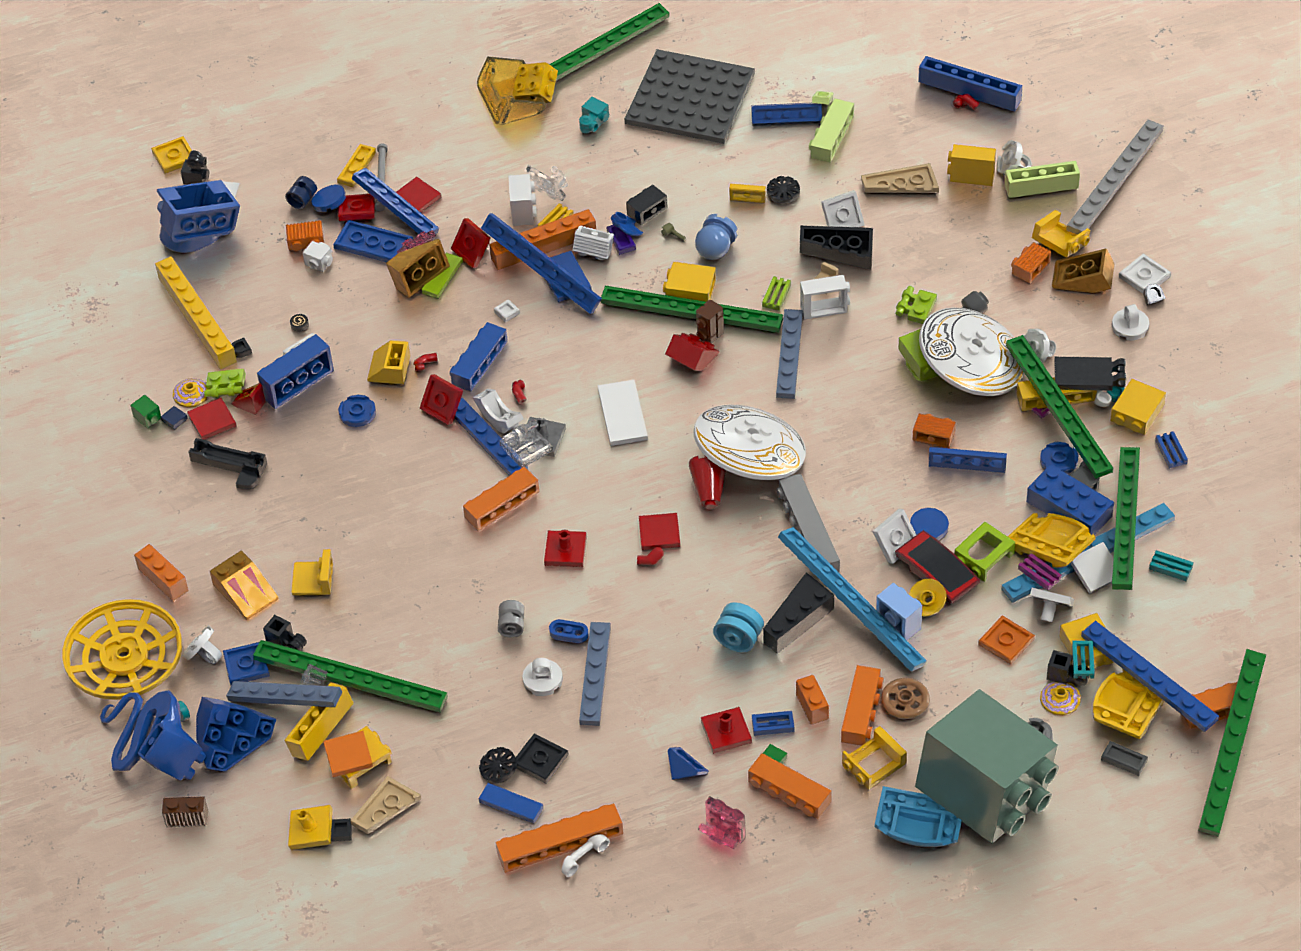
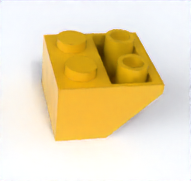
M390 340L375 350L367 381L404 384L410 361L409 343L406 341Z

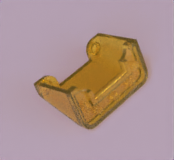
M487 56L480 71L477 87L495 124H508L539 115L545 110L546 103L542 97H536L533 100L532 96H513L518 67L521 64H525L524 60Z

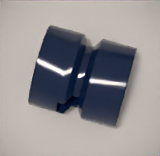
M300 176L285 194L286 201L296 209H303L317 192V185L312 179Z

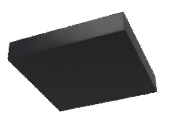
M534 733L516 756V769L547 784L569 753L568 750Z

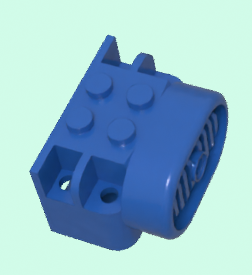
M222 180L157 189V193L163 200L157 205V209L161 214L159 237L162 244L170 250L180 253L195 252L213 244L222 235L230 234L236 227L240 204Z

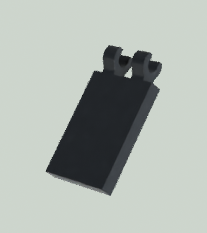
M1055 356V383L1060 390L1112 391L1113 386L1123 388L1126 386V361L1124 358H1119L1112 362V357Z

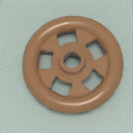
M899 678L891 681L884 687L881 694V702L884 709L890 715L900 719H912L926 711L929 706L930 695L927 688L921 682L912 678ZM900 686H907V688L898 689ZM918 690L921 695L915 697L913 691ZM890 694L896 695L895 701L889 700ZM915 702L919 704V706L916 709H913L911 707L915 704ZM897 705L905 708L904 711L896 709Z

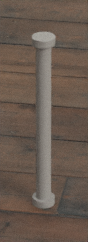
M382 143L377 146V151L379 152L378 178L385 183V158L388 146ZM377 200L375 210L384 211L385 206Z

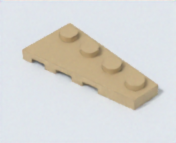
M930 163L861 175V181L867 193H939V186Z

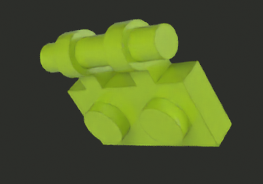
M908 286L902 293V300L898 302L895 314L899 317L903 313L908 314L907 320L923 324L932 311L937 300V294L924 290H919L918 294H913L914 287Z
M234 369L208 372L207 390H204L205 397L219 398L222 395L230 397L241 394L245 382V370Z

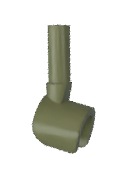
M671 223L662 226L663 230H661V233L664 236L672 234L683 241L686 239L685 236L674 229Z

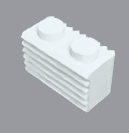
M579 226L575 232L573 251L581 256H595L598 260L608 259L612 250L614 234Z

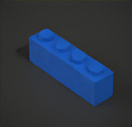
M489 322L483 328H480L476 338L469 343L468 349L460 355L459 361L450 369L451 383L471 392L508 342L507 330Z

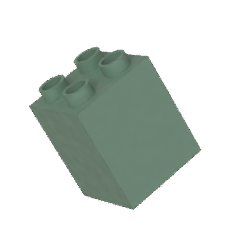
M979 689L926 731L915 787L961 819L963 823L986 840L993 843L1005 832L1010 836L1015 835L1024 824L1026 814L1031 810L1038 814L1048 805L1052 794L1047 791V786L1054 779L1059 769L1058 765L1054 763L1058 744Z

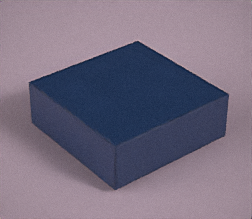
M175 406L161 416L162 422L174 430L188 419L187 414Z

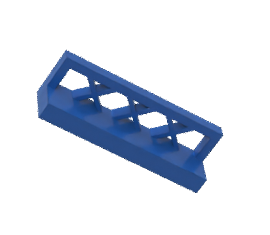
M822 104L751 105L752 124L821 121Z
M930 447L929 467L1005 473L1007 453Z

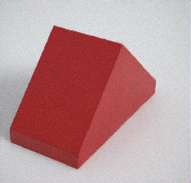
M258 383L242 390V393L238 394L231 404L234 407L256 415L266 403L262 385Z

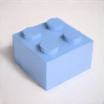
M892 583L877 595L876 610L906 640H909L921 630L922 605L919 600L907 594L904 588Z

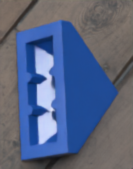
M671 747L668 749L672 780L708 774L709 770L681 747Z

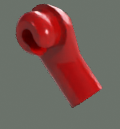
M437 353L424 354L414 360L415 370L422 371L425 369L424 364L438 362Z
M523 380L512 383V393L518 404H522L527 400L522 391L525 388Z
M654 548L647 556L637 555V565H656L664 556L662 548Z

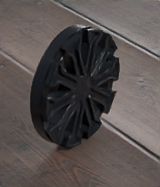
M789 176L773 178L767 185L768 197L777 203H790L796 200L800 194L798 181Z
M497 747L496 749L489 750L485 756L483 755L480 760L479 770L487 782L494 784L502 783L514 774L517 768V759L510 749Z

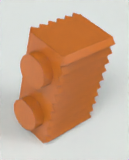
M320 220L286 225L289 251L306 249L312 241L324 243L322 222Z
M1035 242L1029 247L1026 246L1022 250L1021 255L1018 258L1015 257L1011 263L1012 275L1031 284L1050 263L1051 251Z
M919 413L913 427L912 440L931 444L932 446L950 448L956 430V422L949 418L942 419L931 414Z
M810 675L796 681V696L810 724L813 725L828 720L829 705L815 676Z

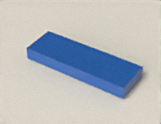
M490 783L486 785L479 797V803L533 824L544 808L542 803Z

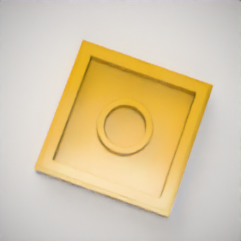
M184 136L151 148L164 174L182 168L185 159H188L192 151Z

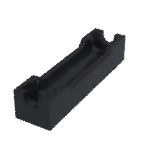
M199 438L194 440V448H190L188 452L191 462L237 473L244 469L255 472L258 478H261L267 466L266 454L254 451L248 453L231 449Z

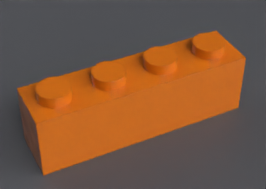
M525 467L513 472L509 477L499 481L490 489L483 491L479 496L466 502L463 505L464 517L477 531H480L539 493L538 479Z
M857 665L841 730L842 743L862 746L866 743L867 739H871L873 727H870V724L875 722L876 718L874 707L878 706L880 701L878 689L882 690L884 678L881 677V669Z
M763 753L760 754L748 770V782L752 786L761 788L768 792L770 796L785 801L790 807L798 808L809 817L812 816L819 819L832 801V791Z

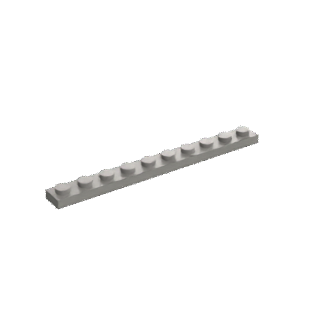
M1151 120L1145 122L1067 224V231L1078 235L1085 229L1090 228L1162 133L1164 125Z

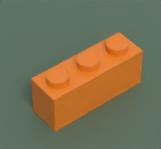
M148 544L134 554L138 569L173 602L189 591L185 576L153 546Z
M1237 682L1227 683L1221 687L1207 689L1204 692L1191 695L1219 715V721L1228 718ZM1185 718L1190 729L1197 727L1187 718Z

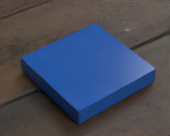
M259 642L223 650L230 685L234 681L249 682L270 676L267 663L254 660L253 658Z

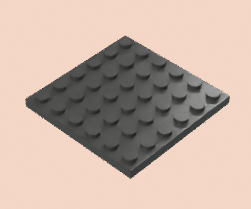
M656 49L624 118V122L628 125L724 144L753 79L755 68Z

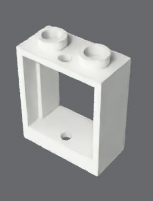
M844 275L800 282V307L803 310L804 320L847 313V305H850L848 294L850 292V284L845 281ZM839 291V297L811 301L812 295Z

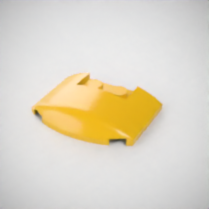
M1033 513L1008 535L1010 539L1015 541V551L1020 555L1023 553L1030 555L1032 553L1036 557L1052 563V567L1067 566L1096 539L1094 534L1091 535L1089 533V528L1081 522L1048 513L1047 517L1037 518L1038 513Z
M1122 669L1123 672L1118 674L1113 672L1103 681L1096 692L1093 703L1094 721L1141 739L1146 734L1147 728L1164 701L1124 669Z

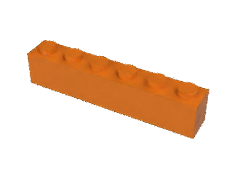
M587 209L519 234L546 254L573 244L575 232L579 226L596 229V220L590 210ZM497 241L489 244L491 260L497 270L523 262Z
M614 803L603 805L598 809L584 811L579 815L563 818L552 824H544L539 828L523 831L512 837L502 838L500 841L495 842L497 854L504 872L507 873L577 850L595 835L602 834L608 839L622 835L623 823Z

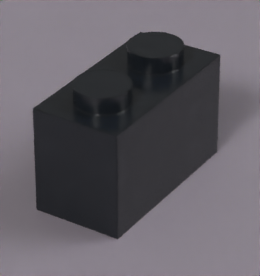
M653 184L626 202L627 215L635 219L640 225H643L668 208L667 195Z

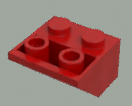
M681 333V335L673 334L665 355L693 370L703 371L720 351L714 348V344L700 341V337L697 335Z

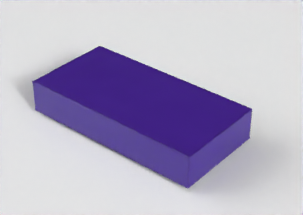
M614 225L606 227L607 233L614 234L613 244L619 255L636 250V245L630 235Z

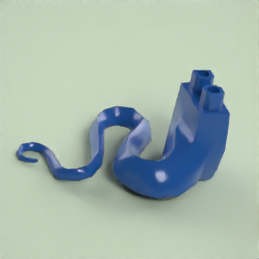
M171 691L158 692L145 703L143 708V699L139 693L129 692L124 695L116 707L112 704L104 707L100 719L102 723H109L115 719L130 700H135L129 720L113 750L111 758L113 771H129L142 758L155 769L180 781L183 778L191 780L195 774V770L191 767L193 762L202 763L206 758L202 748L182 729L180 704ZM110 707H113L114 710L112 711V713L107 718H105L107 710ZM133 733L129 751L127 755L121 760L122 752L125 749Z

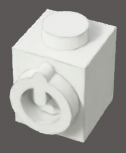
M312 241L303 252L304 263L312 269L324 272L333 261L331 254L333 251L323 242L316 243Z

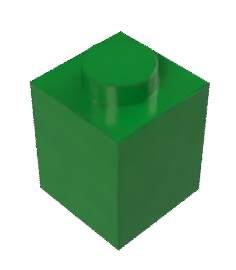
M143 395L130 405L133 417L147 429L161 419L159 406L146 395Z

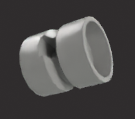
M506 600L500 603L498 632L505 637L520 636L524 629V605L516 600Z

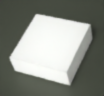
M508 299L495 307L494 313L506 323L519 315L520 310Z

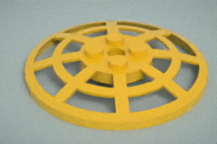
M116 600L90 610L76 621L64 641L62 649L63 664L69 679L83 692L102 699L120 700L127 693L109 694L103 692L107 688L122 689L133 687L134 691L132 692L142 695L162 684L171 675L181 657L182 637L175 619L160 606L142 600ZM124 609L143 610L140 621L120 620L115 622L112 612ZM151 613L165 620L172 631L161 636L156 628L147 624ZM102 615L105 616L107 625L97 630L90 638L79 634L91 621ZM120 627H136L134 633H120L118 630ZM146 630L156 640L146 644L141 635ZM108 631L111 632L112 637L108 638L103 644L96 642L103 634ZM175 637L177 651L173 663L163 662L165 658V643ZM74 640L85 645L82 653L83 665H70V651ZM159 647L158 660H149L148 651ZM91 649L99 651L100 661L89 663ZM122 652H129L127 656H119ZM143 666L152 668L145 676L140 679L137 678L135 672L139 671ZM104 668L109 674L102 680L92 670ZM159 669L167 670L150 685L141 687L140 684L151 678ZM86 672L99 686L95 691L82 685L73 673ZM128 675L130 680L128 683H112L116 676Z

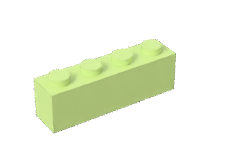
M834 98L832 104L828 105L826 116L822 117L821 126L816 129L815 138L809 143L811 158L831 163L854 117V103Z
M1076 161L1006 170L1005 188L1008 198L1078 189L1080 171Z

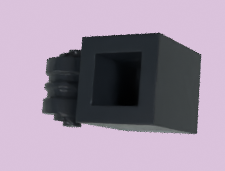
M191 151L188 159H185L181 169L183 184L202 183L209 179L210 172L206 166L207 158L203 157L199 151Z
M274 615L263 628L267 642L302 651L303 647L307 644V640L302 634H293L291 622L277 615Z
M1053 650L1048 663L1046 680L1063 684L1068 682L1076 687H1081L1087 684L1089 676H1086V679H1082V676L1074 678L1073 655Z

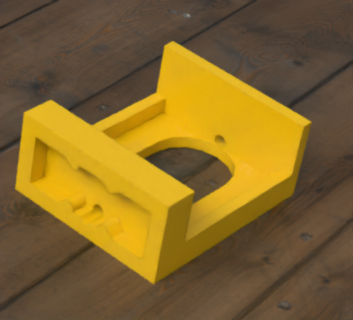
M881 726L874 729V738L851 754H848L845 750L842 752V765L844 769L848 772L850 771L858 783L864 785L868 790L907 764V751ZM881 748L892 761L874 774L869 775L858 763Z

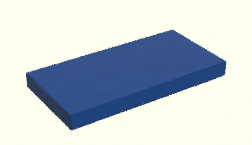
M348 220L333 246L337 250L387 263L398 253L408 250L414 240L409 235Z

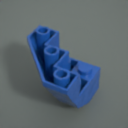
M202 697L196 715V741L206 754L204 759L206 768L219 771L230 769L271 739L276 718L242 705L220 699Z

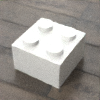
M530 174L510 175L508 177L513 226L533 225L534 217H537L536 206H533L536 204L535 193L532 194V192H535L534 181H530Z

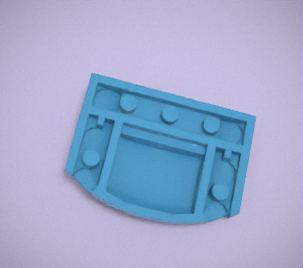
M883 786L874 827L892 839L905 844L920 847H939L958 842L962 820L926 794Z

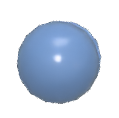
M717 214L709 215L695 239V247L699 255L707 260H717L728 253L730 244L738 236L736 233L738 228L735 223L728 217L723 219L717 217Z

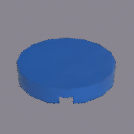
M330 185L319 190L313 196L311 202L315 210L326 212V209L331 208L332 210L340 206L345 201L346 192L341 185Z
M365 395L349 396L347 400L340 403L338 408L341 421L351 427L365 426L376 415L375 403Z
M1053 442L1042 449L1040 463L1043 469H1046L1051 464L1069 474L1078 466L1079 455L1074 447H1070L1069 444Z
M936 508L920 509L911 517L910 523L916 535L924 530L939 541L948 533V518L942 511Z

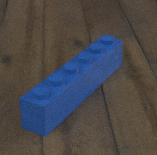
M925 56L919 66L918 82L959 95L968 94L975 100L1014 112L1022 101L1023 85Z

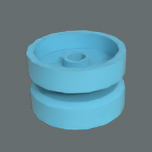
M732 602L724 607L720 618L713 628V634L728 649L745 653L751 651L754 647L757 637L764 627V620L756 610L748 605Z

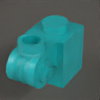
M594 97L589 98L581 106L582 116L579 118L580 131L582 133L596 132L598 127L609 118V105Z

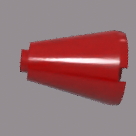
M695 456L689 460V470L700 504L705 509H715L720 505L726 470L713 463L706 456L704 458Z

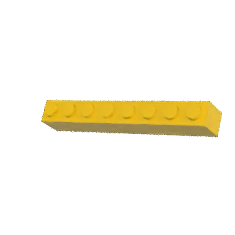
M170 256L155 263L159 280L219 369L221 370L236 363L234 347L174 259Z

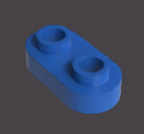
M557 619L549 625L550 636L555 640L582 643L589 636L588 627L584 623Z

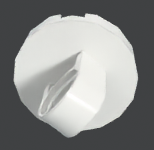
M1013 140L1008 141L1003 146L1002 150L1004 152L1002 157L998 156L997 171L1005 175L1006 170L1026 168L1032 165L1030 158L1022 154V145ZM1020 160L1025 163V167L1021 165Z
M1135 304L1125 306L1112 319V330L1116 336L1120 337L1121 335L1129 341L1143 338L1149 329L1148 317L1145 313L1138 310Z
M1028 329L1027 334L1023 336L1040 361L1044 363L1047 357L1054 355L1056 344L1048 339L1043 330Z
M208 625L201 631L202 635L200 634L182 654L187 660H190L198 653L209 663L216 664L222 657L220 650L208 641L214 632V629Z
M546 658L535 659L526 666L522 675L524 687L526 690L532 691V694L535 696L553 694L555 689L561 687L563 681L559 665Z

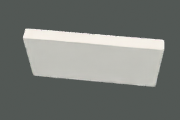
M635 380L598 385L610 446L648 440Z

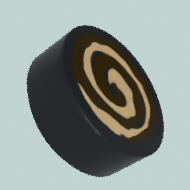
M304 314L292 316L290 319L292 330L297 332L306 330L309 326L307 316Z

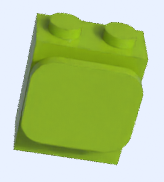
M919 329L899 337L898 350L905 358L906 366L914 378L919 381H925L938 376V374L930 367L923 356L919 343Z

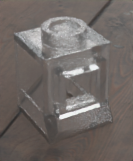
M309 664L302 675L300 685L323 686L328 672Z

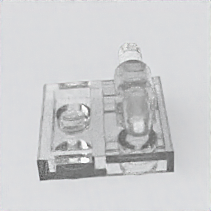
M530 165L527 166L524 171L526 174H530V181H534L536 190L539 192L545 191L554 200L556 198L561 201L564 200L566 195L561 187L566 188L568 183L561 170L556 166L551 167L553 174L549 177Z
M535 419L525 425L517 426L500 440V446L521 468L553 452V446L535 428L538 426Z

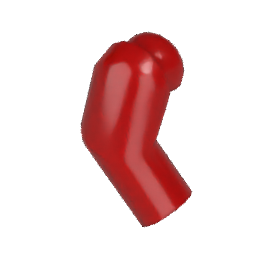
M968 94L959 95L953 101V105L956 108L968 105L973 110H976L980 105L979 102Z

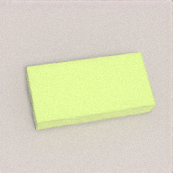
M817 91L812 97V103L829 105L833 100L834 93Z

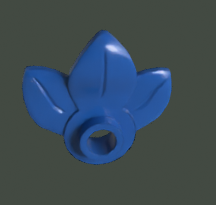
M615 212L611 216L612 224L631 236L643 234L642 231L635 227V219L621 212Z

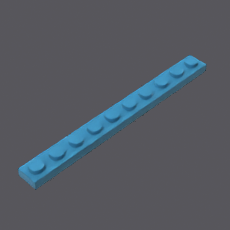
M1165 503L1136 516L1135 540L1175 520L1174 513ZM1115 528L1095 537L1096 539L1082 551L1084 552L1104 542L1109 552H1114ZM1048 561L1045 562L1047 565L1052 567V563ZM1071 563L1065 567H1052L1062 575L1061 578L1075 571ZM1022 574L1002 584L1001 590L1013 603L1029 595L1032 588L1041 589L1043 587L1027 575Z
M794 527L780 532L778 538L849 608L864 626L906 668L912 672L925 665L927 660Z

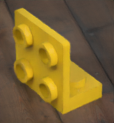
M323 549L322 557H319V561L294 563L292 595H331L333 574L331 549Z

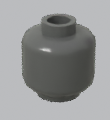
M973 291L964 297L961 303L962 308L983 314L988 309L987 304L989 301L981 291L979 293Z

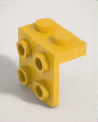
M546 62L519 65L513 96H536L545 103H550L554 93L558 70Z

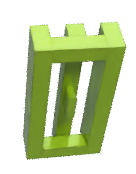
M773 276L762 301V307L780 311L791 286V280L787 279V281H784V278L778 280L776 276ZM777 284V287H776V289H775V291H774V294H773V296H772V298H771V300H770V303H768V301H769V299H770V297H771V294H772V292H773V290H774V288H775V285ZM784 286L783 291L779 297V300L775 305L774 303L778 296V293L781 287Z

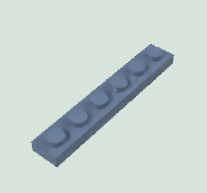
M784 309L776 398L795 399L803 310Z
M590 623L579 718L580 725L600 726L611 630L610 623Z
M234 681L226 697L228 701L336 707L342 690L340 687Z

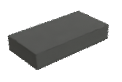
M1110 741L1101 756V760L1139 776L1147 763L1148 757Z

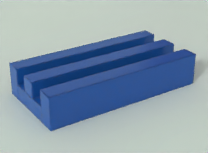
M1174 431L1170 432L1169 435L1164 433L1161 437L1156 435L1155 441L1169 469L1187 464L1188 458ZM1163 441L1166 442V444H1167V446H1168V448H1169V451H1170L1171 455L1173 456L1175 462L1172 461V459H1171V457H1170V455H1169V453H1168V451H1167V449H1166V447H1165Z
M792 711L752 715L754 736L795 732Z

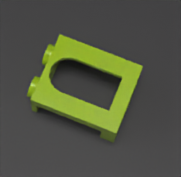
M983 522L955 548L954 554L979 579L985 582L987 572L1004 556L1010 558L1014 555L1015 541L987 522ZM980 539L995 548L988 556L981 560L971 558L968 553L970 548Z

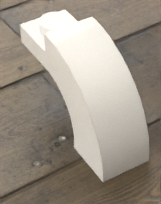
M486 389L473 397L486 420L501 433L519 425L518 422L523 420L520 412L511 411L504 405L496 390Z

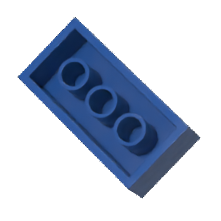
M315 334L257 372L258 381L263 387L265 400L274 409H277L333 372L334 367L330 346Z
M1051 464L1027 488L1026 502L1047 515L1051 513L1075 519L1087 526L1091 535H1095L1113 517L1114 502Z

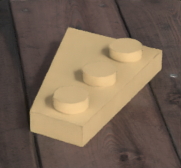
M387 776L351 819V825L369 834L421 800V794Z

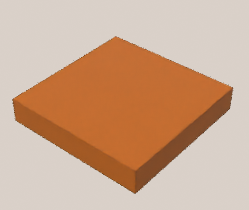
M1002 615L980 638L978 645L1011 665L1035 639V635Z
M363 731L323 741L333 777L373 767Z

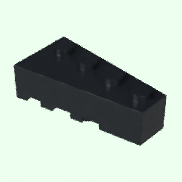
M800 225V253L872 270L873 228Z
M806 572L763 628V643L775 653L781 652L834 610V594Z

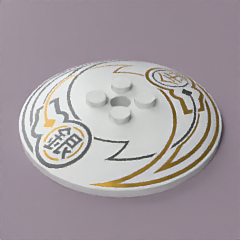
M945 308L931 314L920 329V348L927 363L941 378L963 391L981 396L1002 395L1013 390L1024 375L1023 370L1006 347V341L1014 338V336L1004 326L985 314L966 308Z
M744 405L716 406L703 412L698 417L694 426V439L702 453L719 467L743 477L759 480L785 478L801 468L806 456L804 442L796 430L781 418L758 408Z

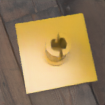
M331 805L291 810L288 846L291 850L331 844L333 812Z

